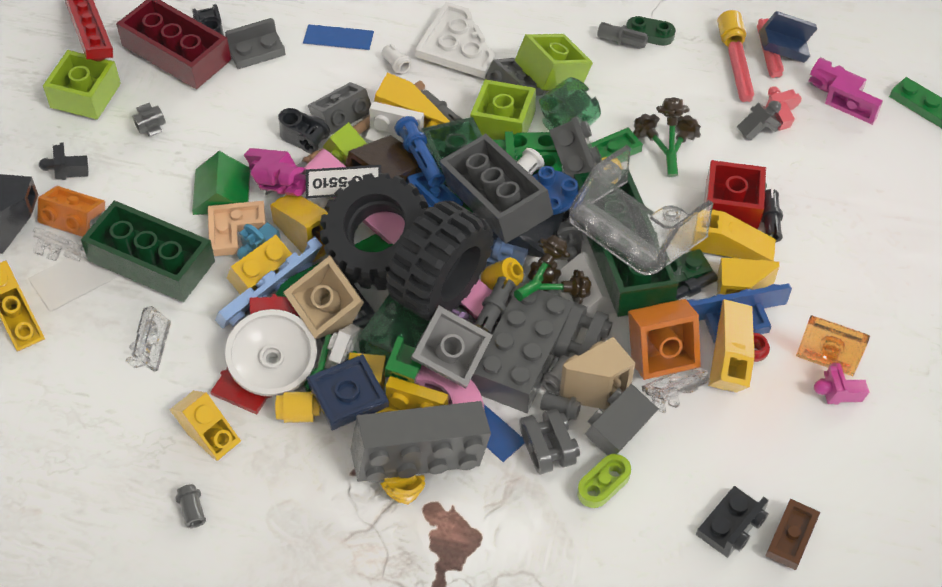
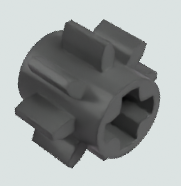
M146 103L136 107L138 113L132 115L140 134L147 132L148 136H153L162 132L160 126L166 124V121L158 105L151 107L150 103Z

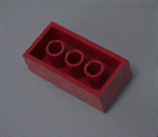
M145 0L116 23L123 47L196 90L231 61L227 37L161 0Z

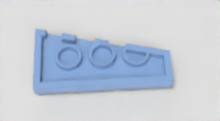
M313 237L307 242V247L300 256L296 252L290 255L278 268L279 272L277 274L272 270L256 284V290L250 287L218 312L215 321L222 329L229 324L232 327L236 326L247 316L245 312L250 309L249 298L267 297L275 290L278 291L281 284L290 277L313 266L312 262L322 244L316 237Z

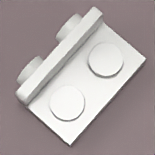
M372 102L369 108L370 129L365 137L366 143H371L389 135L403 143L402 137L396 134L394 127L398 120L406 116L415 117L418 122L419 131L424 133V113Z

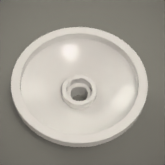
M262 310L248 315L233 328L226 342L225 359L231 376L245 390L261 396L283 395L284 392H291L300 387L307 380L306 377L310 376L316 364L317 345L314 336L298 316L282 310ZM270 357L278 359L275 363H269L267 360Z

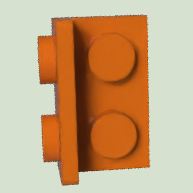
M55 186L38 197L37 220L41 224L83 237L90 229V221L105 211V201Z

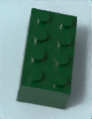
M115 200L81 238V243L89 262L182 302H185L215 262L211 240Z

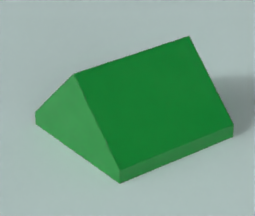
M218 151L200 165L195 171L193 215L208 214V206L249 202L250 168L221 151Z

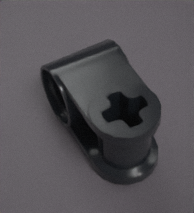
M212 4V7L206 9H192L195 20L224 36L217 4Z
M295 108L283 109L278 115L281 139L286 143L301 148L309 154L317 151L321 141L327 139L331 134L330 128L324 121L313 118Z

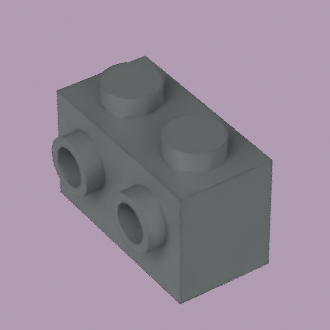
M632 383L625 391L618 388L607 400L610 404L608 409L604 412L599 408L587 421L591 427L585 435L607 456L618 454L659 410Z

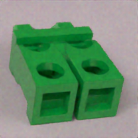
M505 131L504 140H493L515 161L522 157V152L526 148H532L542 156L545 162L544 166H550L555 171L562 172V164L550 132H521L513 135V131Z

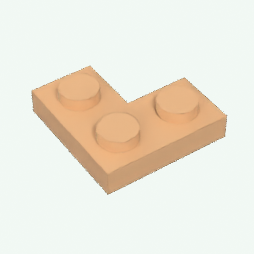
M264 201L208 206L209 240H211L214 256L237 254L239 249L238 232L244 229V225L251 224L259 230L266 224Z

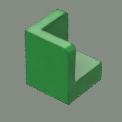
M397 337L385 367V377L389 378L392 376L415 384L422 365L411 359L415 348L404 344V337Z

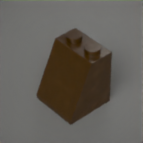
M392 135L350 150L345 163L346 167L381 165V173H389L391 179L397 175L404 178L405 181L408 176L422 172L413 154L407 152L403 147V143Z

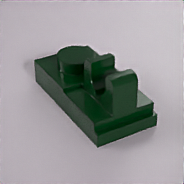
M700 249L675 256L668 260L677 279L678 287L687 279L692 277L698 278L713 271Z

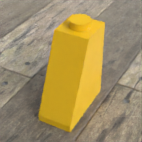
M285 195L270 204L273 223L301 253L306 249L307 242L316 237L322 244V247L313 262L326 255L325 245L321 241L320 231L323 230L320 224L321 216L328 214L325 209L301 195Z

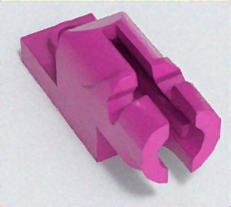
M820 57L811 70L810 75L812 77L809 78L808 82L828 92L825 104L873 125L878 117L883 100L863 92L867 79L845 70L840 65L832 67V62Z
M249 148L244 154L249 163L251 175L260 190L292 196L303 195L306 191V175L301 174L305 168L296 166L288 151Z

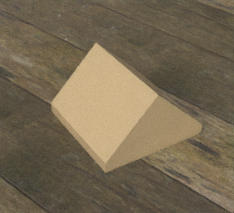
M330 255L284 291V294L315 339L337 332L352 324L364 303Z

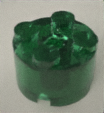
M569 77L561 81L539 99V104L545 117L542 122L548 130L572 121L571 118L577 116L582 121L586 120L590 127L601 116L599 102L596 97L591 99L587 93L590 89L582 81Z

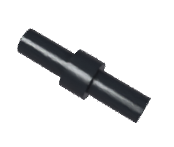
M711 271L698 278L692 277L683 281L677 289L676 300L685 296L692 297L700 293L702 288L718 281L716 272Z

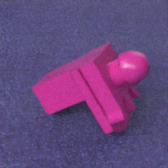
M832 363L828 370L824 371L825 378H820L814 384L815 392L825 395L827 403L839 405L840 402H863L870 393L866 380H846L840 363Z

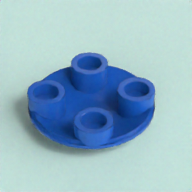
M550 166L540 168L538 173L533 175L548 190L553 215L563 213L574 205L578 198V183L575 179L563 172L555 171Z

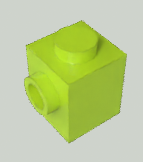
M348 122L330 136L322 147L345 165L348 152L367 143Z

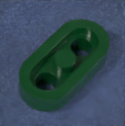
M635 16L628 19L626 23L627 29L646 33L648 36L647 43L666 46L674 41L676 29L673 24L667 21Z

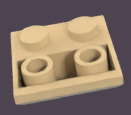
M614 337L605 342L599 341L587 352L579 356L574 355L563 364L559 396L569 399L576 397V401L581 402L583 406L605 410L610 406L607 400L618 388L625 391L632 383L635 362Z

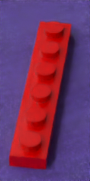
M65 0L86 59L102 61L106 58H113V47L94 0Z

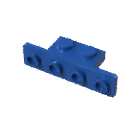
M790 283L772 284L765 288L745 289L738 293L717 294L711 298L690 299L687 301L699 314V321L705 320L713 343H715L722 301L724 299L752 306L753 333L767 334L770 333L772 326L764 309L787 304L792 287Z

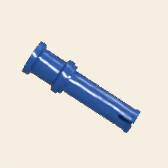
M412 116L401 118L395 124L394 129L396 134L402 137L403 147L407 152L413 154L429 186L435 188L442 185L445 181V176L440 171L435 159L427 148V137L423 132L419 131L417 120Z

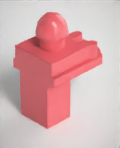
M772 86L768 89L769 100L765 107H768L771 101H779L781 103V110L774 114L781 123L778 130L791 128L795 118L790 110L796 108L802 98L799 93H795L794 89L781 92L778 87Z

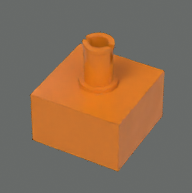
M686 299L628 311L631 358L635 362V368L643 380L701 367L699 314Z

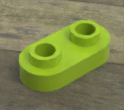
M610 454L604 457L580 480L577 491L580 502L589 508H599L606 504L630 479L631 464L628 459L619 454ZM610 472H617L619 476L614 477L610 475ZM595 491L598 493V496H590L588 492Z

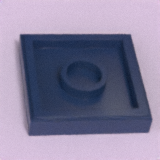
M363 354L306 377L307 383L331 431L356 421L357 415L372 414L389 407V401Z

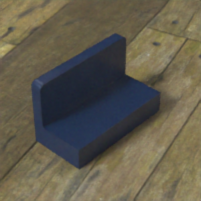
M775 11L759 30L763 50L805 63L811 56L807 41L818 28L815 23Z

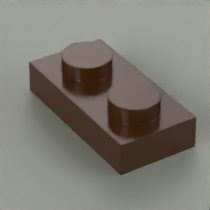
M790 498L765 556L796 570L821 512Z

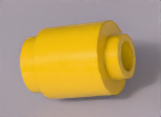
M736 10L723 12L717 19L722 42L727 47H729V43L732 41H740L743 44L746 30L741 13Z
M509 257L487 266L481 274V282L493 290L498 277H506L504 287L509 279L517 286L523 281V268L516 259Z
M284 392L283 395H276V420H284V423L314 422L315 416H320L321 409L312 392Z

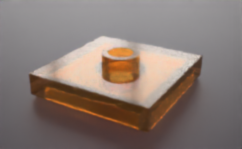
M810 315L796 357L827 368L832 363H840L843 373L853 377L867 347L870 335Z

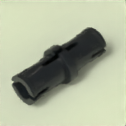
M771 189L765 190L764 211L761 221L764 223V233L769 236L772 235V238L776 239L775 243L783 238L781 231L783 211L779 205V192L774 189L772 198Z

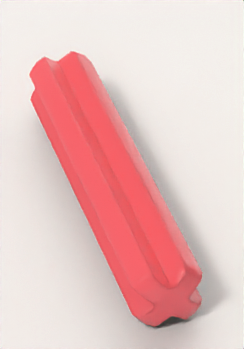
M769 18L758 20V33ZM763 50L770 77L780 78L784 71L780 55Z
M732 41L729 43L728 52L739 99L741 102H751L754 90L743 45L740 41Z

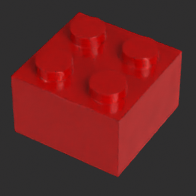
M711 160L706 179L704 209L726 212L758 230L764 211L766 167Z

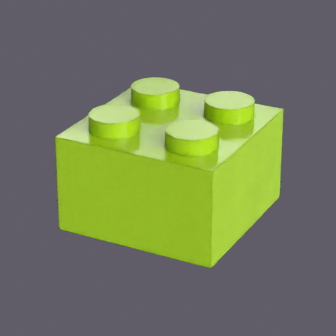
M525 34L514 60L522 68V71L532 78L537 87L544 91L582 88L593 64L565 34Z
M67 50L43 84V88L50 108L98 120L121 82L115 61L108 59L93 61L86 59L83 53Z
M485 79L470 114L471 138L478 139L487 134L492 140H504L505 131H513V135L528 132L536 112V88Z

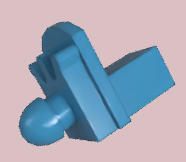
M268 222L259 230L251 224L244 225V229L239 232L242 246L237 250V257L242 259L274 235H277L281 240L280 231Z

